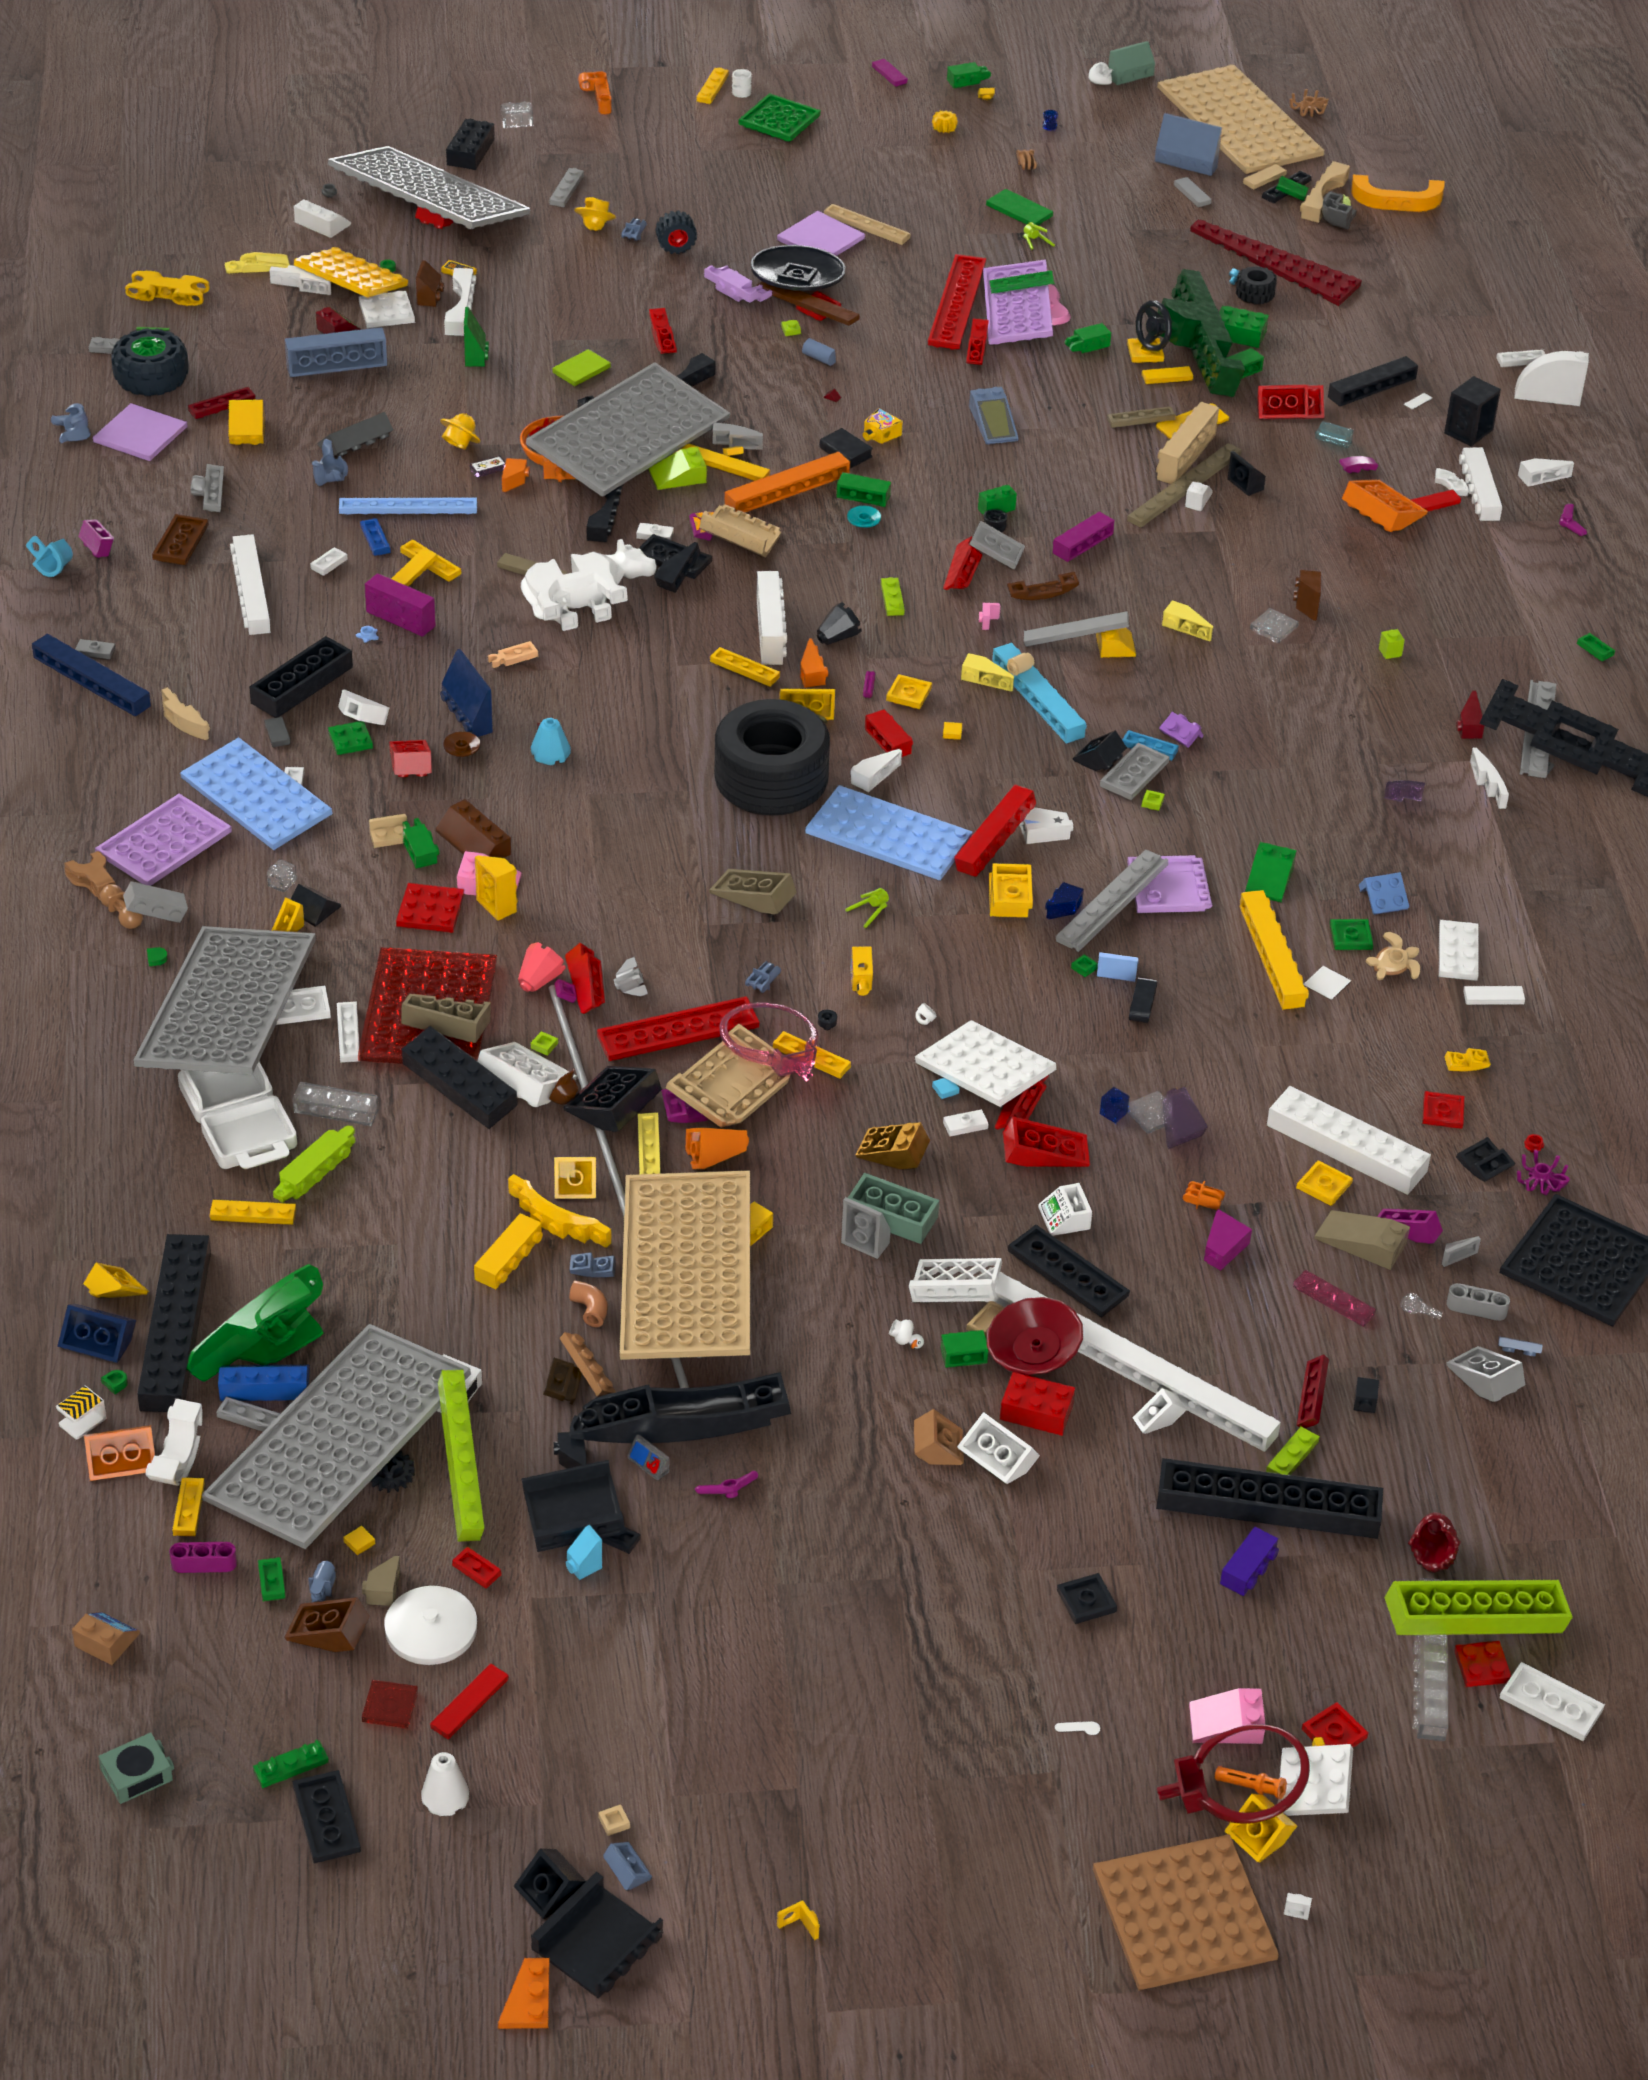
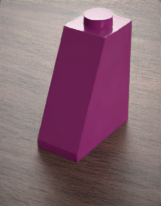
M1218 1209L1215 1213L1206 1244L1204 1261L1221 1271L1250 1244L1252 1229Z

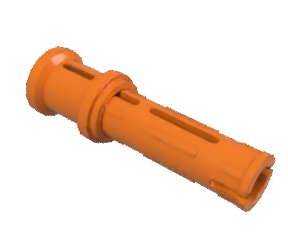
M1218 1766L1215 1771L1216 1781L1255 1789V1792L1260 1795L1266 1793L1275 1795L1277 1799H1282L1286 1793L1287 1781L1282 1777L1276 1779L1268 1777L1265 1773L1254 1775Z

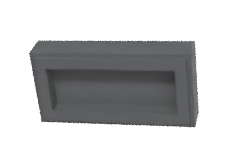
M282 717L264 720L272 747L290 744V738Z

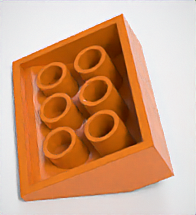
M1380 480L1349 481L1342 497L1348 506L1358 509L1360 514L1372 518V522L1381 524L1389 532L1402 530L1428 513L1427 510Z

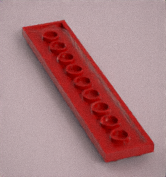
M955 254L928 338L929 346L944 347L952 350L960 349L983 275V268L986 265V258Z

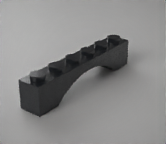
M701 353L691 358L687 368L676 377L693 387L715 375L716 361Z
M624 484L606 494L607 501L604 506L595 514L589 516L586 526L587 541L607 542L608 537L612 536V526L615 524L617 505L619 506L620 496L622 495V486Z

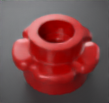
M1537 1134L1529 1135L1524 1141L1525 1148L1530 1152L1534 1153V1150L1539 1152L1541 1148H1544L1543 1138Z

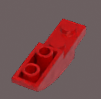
M665 308L649 309L651 330L660 354L676 353L675 340L672 328L669 326Z
M973 318L966 363L983 364L989 320Z

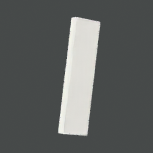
M357 1002L337 1003L340 1063L360 1061Z

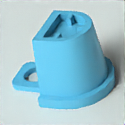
M33 536L26 544L28 550L36 558L33 563L34 567L47 577H54L61 573L63 567L73 557L72 549L64 539L54 543L51 542L46 547L37 536ZM33 542L39 545V551L34 550Z

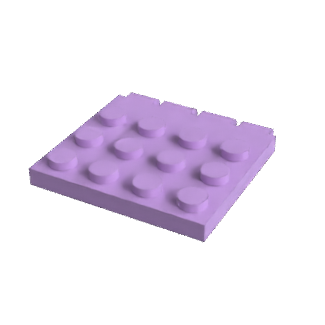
M1195 855L1161 856L1162 859H1168V866L1134 898L1137 913L1197 912L1211 908L1212 902L1203 859L1196 858ZM1128 857V862H1127V863H1128V866H1129L1137 857Z

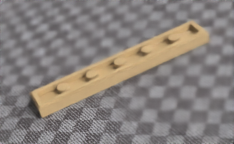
M831 204L824 210V214L895 243L903 245L910 239L911 233L840 206Z

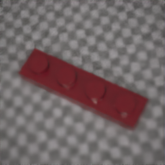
M245 387L188 405V411L195 419L203 418L204 416L229 409V400H256V396L249 387Z
M1324 1354L1307 1361L1297 1419V1426L1299 1428L1303 1427L1306 1429L1319 1423L1329 1359Z

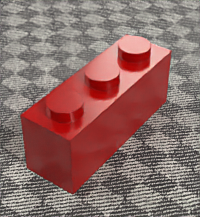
M885 709L866 715L865 730L886 753L898 749L902 750V757L912 753L913 740L911 736L903 730L901 725H898L892 715H889Z

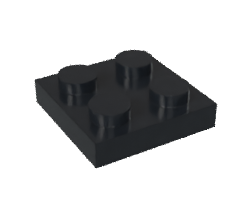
M1099 1573L1057 1585V1592L1075 1624L1117 1612V1605Z

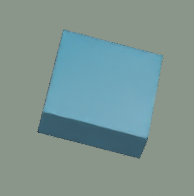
M946 1078L933 1081L932 1087L941 1099L959 1094L960 1088L957 1084Z

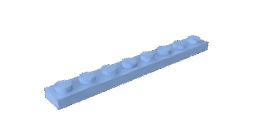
M477 498L339 499V514L477 513Z

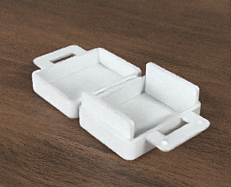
M258 1062L253 1074L247 1075L181 1070L178 1073L179 1088L196 1121L201 1123L202 1133L222 1169H229L239 1165L243 1169H249L287 1157L289 1150L297 1146L296 1131L278 1097L273 1096L272 1086L260 1062Z

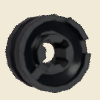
M992 509L984 513V523L1000 532L1006 530L1007 514L1005 512Z

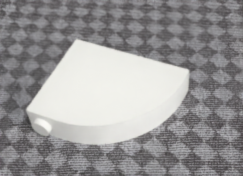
M1559 351L1535 359L1520 374L1515 387L1514 399L1580 406L1589 353Z

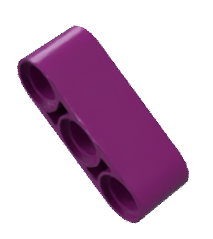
M183 1542L172 1545L169 1550L171 1568L177 1573L230 1572L237 1566L236 1549L230 1542Z

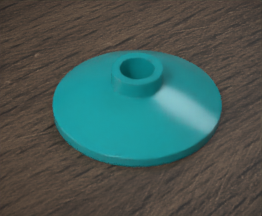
M856 506L848 511L847 519L852 525L857 527H873L881 521V513L870 506Z

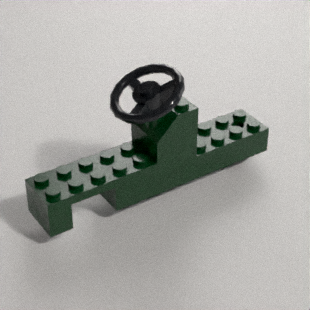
M1182 269L1181 274L1177 277L1176 286L1172 289L1171 295L1173 299L1163 298L1162 303L1157 300H1149L1138 310L1135 321L1138 340L1144 348L1151 352L1162 350L1168 342L1177 346L1190 347L1209 392L1234 397L1245 372L1243 363L1240 360L1226 358L1233 342L1200 271ZM1151 307H1156V308H1158V312H1156V311H1155L1153 308H1151ZM1145 312L1148 316L1146 322L1148 334L1146 338L1142 331V319ZM1159 336L1163 337L1160 344L1151 345Z

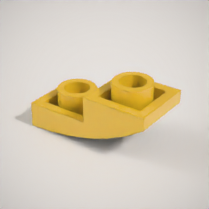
M1468 1048L1465 1054L1447 1051L1444 1056L1448 1071H1473L1488 1068L1491 1065L1487 1051Z

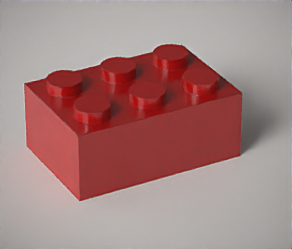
M1012 1372L1001 1402L1000 1420L1063 1436L1074 1405L1076 1387Z

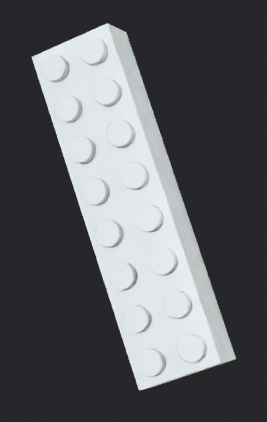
M1289 1086L1269 1108L1267 1126L1407 1195L1428 1171L1431 1154L1294 1087Z

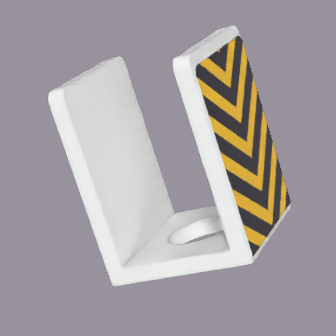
M87 1386L82 1387L56 1406L57 1410L66 1417L59 1422V1426L76 1440L107 1419L104 1400Z

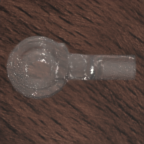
M1407 1294L1401 1300V1308L1406 1313L1416 1314L1417 1312H1422L1439 1320L1442 1316V1311L1427 1306L1416 1294Z

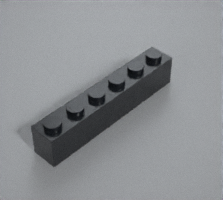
M1407 356L1332 382L1329 385L1328 398L1341 407L1416 379L1418 365Z

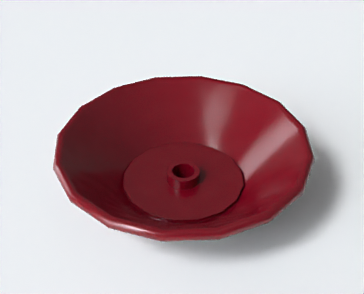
M1046 1297L1025 1298L1007 1305L993 1318L987 1330V1349L994 1361L1008 1371L1024 1375L1045 1374L1064 1366L1077 1354L1083 1341V1323L1076 1311L1062 1301Z

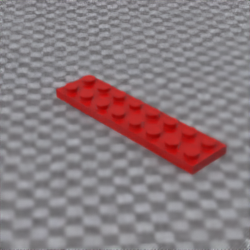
M747 996L597 1029V1037L608 1061L724 1036L738 1024L747 1030L759 1028L760 1022Z

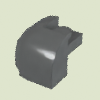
M1329 191L1323 200V217L1327 223L1348 230L1351 221L1356 216L1357 210L1353 209V206L1343 204L1344 195Z

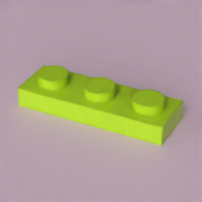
M892 577L881 578V588L887 616L904 615L905 609L899 579Z
M1300 1427L1268 1464L1266 1472L1291 1475L1317 1445L1320 1436Z

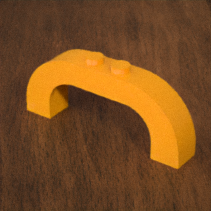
M1353 174L1351 193L1358 202L1371 208L1421 212L1434 209L1441 204L1445 182L1429 180L1428 189L1421 192L1383 190L1373 187L1368 181V175Z

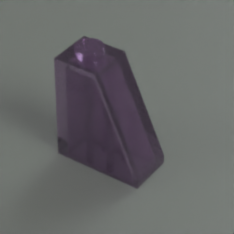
M1185 1087L1169 1090L1162 1104L1166 1143L1168 1149L1203 1136L1208 1126Z

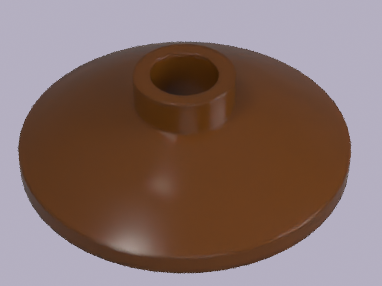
M455 732L444 739L443 747L447 753L453 756L465 757L479 750L480 740L476 735L469 732Z

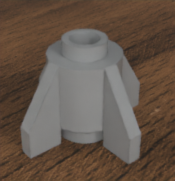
M635 957L625 961L616 973V979L613 980L617 990L621 989L622 993L643 996L648 994L645 984L640 986L641 983H644V976L639 968L634 969V967L638 966Z

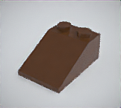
M358 1597L302 1603L284 1638L286 1641L332 1652L351 1651L355 1649L370 1615Z

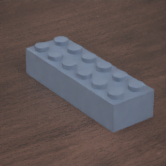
M382 327L285 339L286 364L290 377L387 366L386 337Z

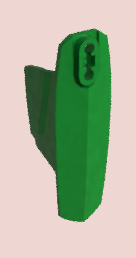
M311 1264L301 1267L241 1308L191 1351L187 1370L197 1379L206 1382L219 1372L221 1366H229L238 1359L260 1365L275 1363L322 1336L324 1333L323 1329L306 1310L322 1293L323 1282L318 1268Z

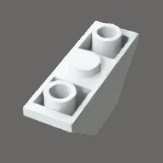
M345 689L342 690L338 707L344 715L359 721L385 725L389 707Z

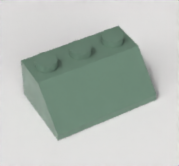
M1145 41L1110 51L1108 67L1112 69V82L1120 85L1154 75L1155 60L1149 42Z

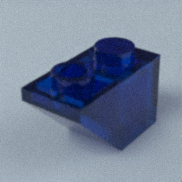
M1063 882L1059 888L1055 889L1053 897L1046 902V918L1054 919L1074 915L1083 903L1084 889Z

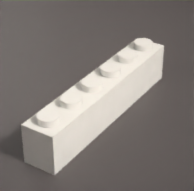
M1483 447L1463 448V452L1459 456L1460 465L1462 464V473L1466 476L1465 482L1469 486V494L1472 495V504H1475V513L1478 514L1480 521H1499L1502 504Z

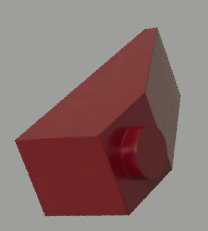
M1476 691L1471 692L1460 713V719L1456 722V731H1459L1461 739H1482L1485 726L1480 724L1483 715Z

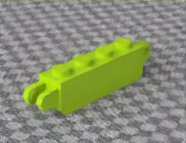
M345 1126L338 1132L328 1130L280 1171V1184L273 1191V1197L282 1203L291 1197L296 1200L299 1199L313 1185L320 1182L329 1171H332L337 1164L346 1159L351 1153L350 1147L356 1141L353 1136L355 1134L353 1126Z

